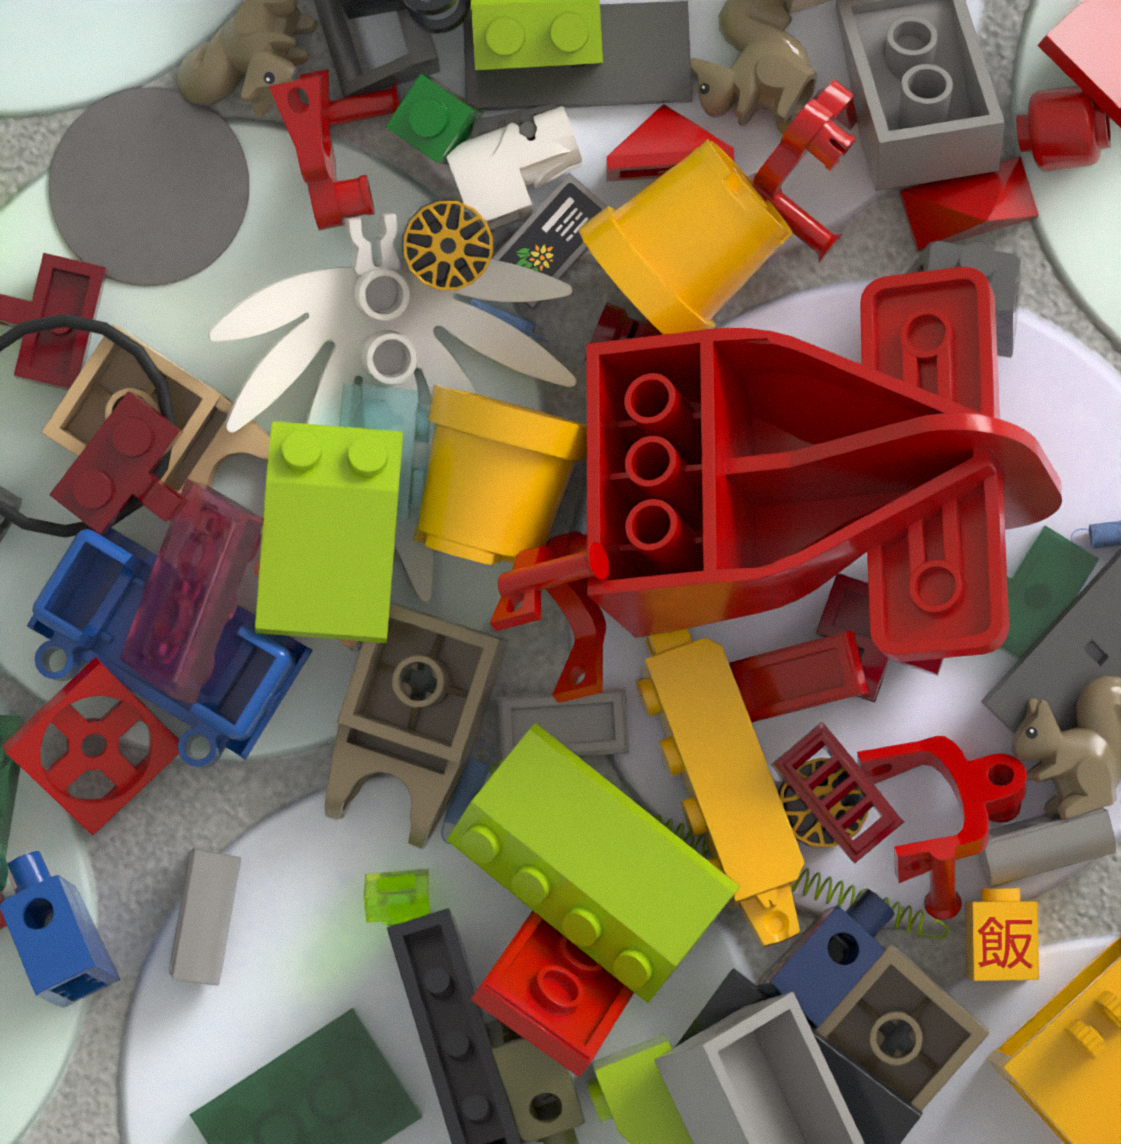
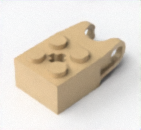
M112 324L111 326L144 347L168 383L176 426L183 431V434L172 447L169 467L161 480L188 500L177 516L224 538L242 544L248 530L237 523L228 510L219 503L214 492V476L220 464L234 454L248 453L268 460L270 434L253 419L236 432L230 433L225 428V421L233 402L227 396L123 328ZM104 336L41 433L79 456L128 391L135 393L141 399L143 398L147 404L160 413L156 388L136 358Z

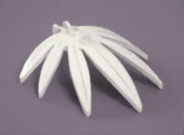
M379 214L382 227L380 235L375 239L378 259L376 264H373L371 242L367 241L362 235L361 219L358 217L344 218L348 240L354 245L351 267L314 270L273 283L238 303L209 329L208 337L213 342L240 340L277 329L307 313V317L282 336L250 373L229 411L225 421V428L230 433H234L264 411L300 376L323 344L331 340L333 348L316 386L306 424L349 427L354 381L356 376H360L364 428L403 431L395 550L417 596L421 601L429 602L432 597L434 549L424 546L425 543L413 541L430 456L425 419L414 370L420 368L431 397L434 384L479 395L462 368L434 335L435 327L442 326L467 346L506 367L566 387L575 386L577 383L575 376L537 342L494 315L453 298L454 294H460L476 299L500 302L540 301L568 296L572 293V287L565 282L535 270L491 259L487 270L473 284L459 290H437L423 284L408 269L405 259H399L393 246L398 228L396 214Z

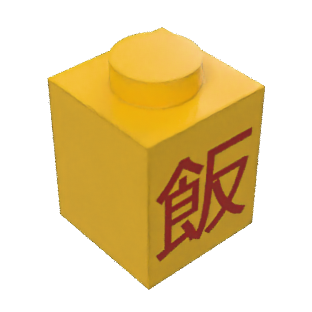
M981 888V901H965L966 978L973 981L1039 980L1038 902L1020 900V888Z

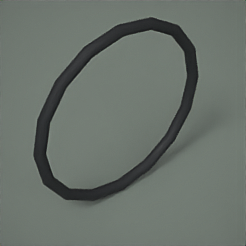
M60 314L21 322L0 336L1 352L26 334L61 327L102 334L136 358L156 388L160 413L176 425L168 383L143 346L107 322ZM172 448L153 471V474L159 479H162L168 470ZM133 497L112 526L144 506L137 497ZM0 499V515L23 530L63 538L76 536L82 530H93L83 521L64 525L28 518Z

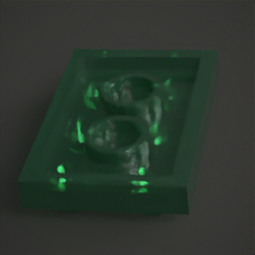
M354 1007L189 1114L208 1144H382L423 1116Z

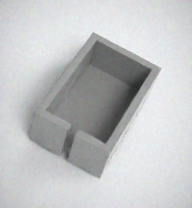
M794 992L744 1006L654 1059L693 1144H864Z

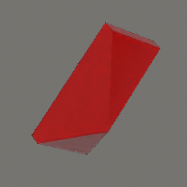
M663 104L606 157V182L659 178L697 147H700L707 139L717 144L735 162L734 148Z
M1021 156L1001 161L999 171L928 182L899 192L917 252L923 251L930 242L952 243L1035 219L1039 216Z

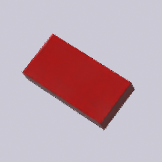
M846 631L729 662L751 723L869 693L853 631Z

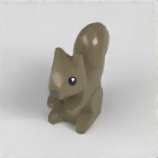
M244 0L236 14L223 24L213 36L211 42H202L194 51L186 54L176 73L179 92L184 98L193 103L209 106L222 101L232 94L244 75L246 77L241 92V99L244 102L252 101L255 114L259 117L263 116L276 103L269 86L299 80L300 73L296 65L308 61L309 53L294 47L297 40L292 35L313 33L319 25L318 21L299 11L297 8L299 0Z
M727 0L718 15L719 30L724 40L740 52L736 61L730 68L698 58H692L689 61L692 75L698 81L700 104L709 116L719 117L724 115L738 101L736 116L739 117V125L745 127L758 108H765L774 113L777 129L781 134H784L792 121L809 102L814 92L818 74L811 68L806 50L800 41L785 31L791 23L792 17L785 9L786 2L784 0Z
M1102 676L1091 680L1083 688L1075 705L1077 727L1069 730H1060L1054 714L1045 700L1037 701L1036 699H1030L1028 701L1026 717L1017 728L1012 740V752L1021 760L1031 761L1040 759L1037 764L1026 771L1027 781H1053L1056 795L1045 804L1046 816L1059 814L1060 819H1067L1113 805L1117 800L1116 788L1121 780L1120 676Z

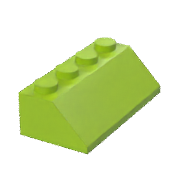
M537 723L527 731L473 798L446 839L646 1003L653 999L684 962L740 887Z

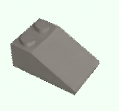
M836 0V11L852 93L855 95L854 104L861 144L875 191L999 171L1005 120L966 0Z

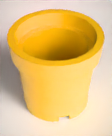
M708 139L617 210L607 206L579 228L581 238L604 271L634 306L663 335L713 329L715 327L712 319L713 316L793 234L786 221L770 201H764L752 186L753 182L717 144L713 141L710 142Z
M434 384L428 421L435 423L420 513L413 541L425 543L424 546L440 552L491 566L493 563L500 564L501 561L512 563L511 570H513L516 556L520 551L546 545L576 461L585 462L587 457V425L509 402Z

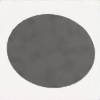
M148 87L125 90L110 95L89 107L72 123L62 137L52 160L49 176V200L57 228L69 248L83 262L106 267V277L133 285L152 286L173 283L186 279L208 267L221 256L235 238L243 222L249 199V172L246 158L236 135L229 125L209 106L193 103L184 98L180 92L164 88Z

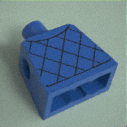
M40 851L24 854L6 864L4 868L16 894L4 899L0 903V909L35 995L64 1008L120 981L117 970L76 886L60 875L51 877ZM54 912L51 922L44 927L46 918Z

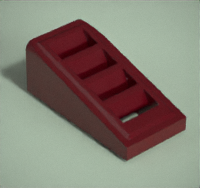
M823 722L817 724L770 764L853 864H856L904 823ZM823 748L831 758L803 780L796 770ZM840 767L847 778L820 800L812 790ZM857 788L864 797L836 820L829 810L853 789ZM873 807L881 817L857 838L852 840L845 830Z

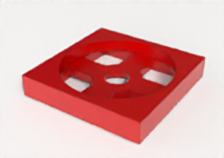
M95 657L15 732L2 747L9 757L93 836L179 755V738L116 675ZM95 696H106L120 700L101 719H86L71 705L78 700ZM141 719L148 728L149 752L147 756L134 766L118 751L119 738ZM52 723L67 737V751L46 770L41 764V743L47 727ZM91 734H99L105 739L104 750L96 756H88L81 749L83 740ZM100 769L115 784L107 794L99 799L76 798L67 790L86 770Z

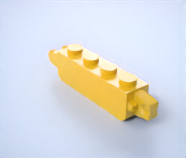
M688 629L645 636L647 639L645 644L650 657L644 660L642 668L644 678L636 681V687L647 716L651 717L658 714L666 738L658 740L659 750L670 777L678 774L681 775L689 798L681 800L680 804L690 833L693 837L703 834L711 855L708 861L740 886L728 902L731 909L740 908L761 948L787 941L800 933L791 887L798 879L805 862L722 645L707 638L692 642Z

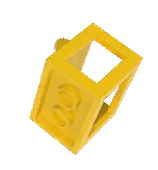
M1121 934L986 1058L1063 1144H1121Z

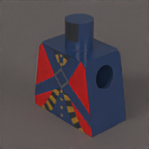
M868 888L860 894L846 911L838 906L824 910L755 985L772 998L794 992L809 1026L812 1028L819 1027L884 953L885 950L874 937L895 915L894 911L882 898ZM832 939L837 940L843 947L844 955L839 963L834 962L828 954L827 946Z

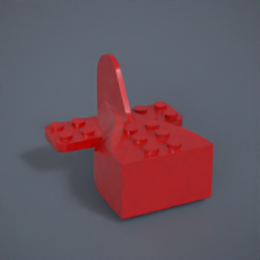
M954 267L884 276L868 284L861 295L860 301L861 364L795 337L753 328H714L586 344L587 550L590 543L594 541L600 543L607 553L610 566L609 575L604 581L599 580L595 576L587 578V595L633 637L639 638L680 631L783 607L817 590L867 552L870 633L872 641L884 656L893 661L907 662L984 655L994 652L1002 646L1009 631L1005 530L1028 526L1053 515L1062 504V487L1058 474L1037 439L1025 429L1000 419L995 296L988 279L981 271L973 267Z

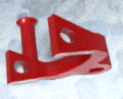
M329 69L300 74L299 80L269 86L295 146L301 175L308 186L318 230L345 226L344 218L366 214L368 216L374 215V203L367 175L337 182L336 159L330 127L394 114L401 104L397 82L395 81L390 89L330 101ZM299 88L306 92L309 105L301 101Z
M836 79L815 94L786 129L780 144L767 158L758 172L748 175L753 182L752 186L764 201H770L786 221L793 234L818 254L819 263L834 247L842 234L831 233L783 194L781 186L808 152L822 162L825 168L831 171L840 162L839 158L841 156L844 157L856 141L853 135H849L834 123L837 120L849 130L857 123L854 104L855 95Z
M571 531L553 536L548 540L546 546L541 545L520 551L516 556L513 570L502 573L498 579V591L501 598L490 620V625L496 631L541 620V591L545 589L552 596L567 618L574 634V645L552 694L558 703L603 693V642L606 633V621L600 606L587 595V578L595 576L599 580L604 581L607 579L610 568L609 559L605 549L598 542L590 543L587 550V534L583 535L579 531ZM523 601L522 606L514 611L516 606ZM585 673L584 679L576 684L578 678Z
M934 736L915 742L857 751V763L873 784L921 765H928L940 772L951 786L962 812L964 822L962 830L953 836L894 846L895 875L899 883L929 872L930 892L925 896V910L930 916L939 920L955 917L962 907L961 897L956 892L955 861L979 854L986 849L989 841V820L997 823L1009 822L1020 813L1021 801L1024 799L1027 790L1025 766L1013 755L1004 753L991 754L967 761L957 744L946 736Z

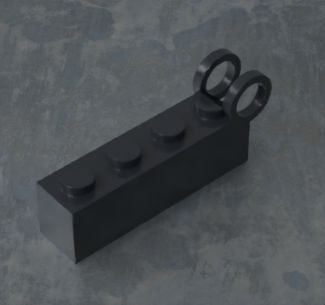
M449 908L387 927L451 1143L526 1144L521 1140L493 1055L489 1027L484 1011L470 1000L477 991L455 916Z

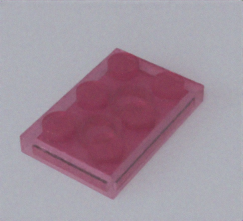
M186 479L181 495L188 502L173 522L170 521L119 659L170 697L195 704L202 685L208 681L212 674L215 662L214 652L223 628L235 613L238 601L237 591L246 567L258 552L261 541L260 530L264 518L211 486Z

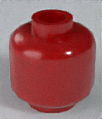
M1078 86L1036 91L1030 97L1028 114H1020L1016 117L1020 152L1032 151L1036 165L1043 171L1092 166L1099 161L1102 149L1111 148L1110 117Z

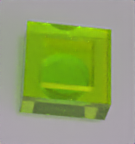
M429 869L365 874L364 908L366 923L381 921L386 926H393L431 914Z

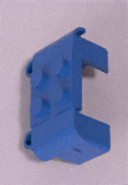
M110 528L105 535H100L93 530L86 529L80 531L75 536L32 607L33 616L27 624V627L49 639V641L40 645L35 653V666L39 673L56 681H67L77 675L84 662L89 663L97 657L130 690L192 727L180 737L178 752L185 763L200 768L214 765L226 748L244 760L247 759L313 652L312 649L290 636L255 633L256 615L113 528ZM64 650L67 656L66 665L62 670L53 672L49 664L50 657L55 651ZM205 736L209 740L210 751L205 758L196 760L190 751L191 743L195 738Z

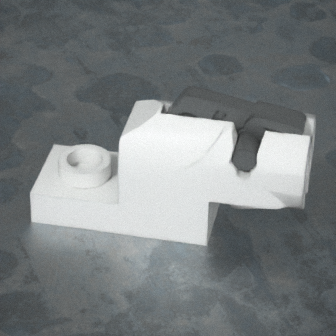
M546 105L478 118L473 124L470 139L457 145L446 156L448 169L460 202L473 207L486 220L490 232L527 219L533 214L532 202L526 186L534 184L535 189H539L564 173L583 166L580 150L563 106L557 108L556 105Z

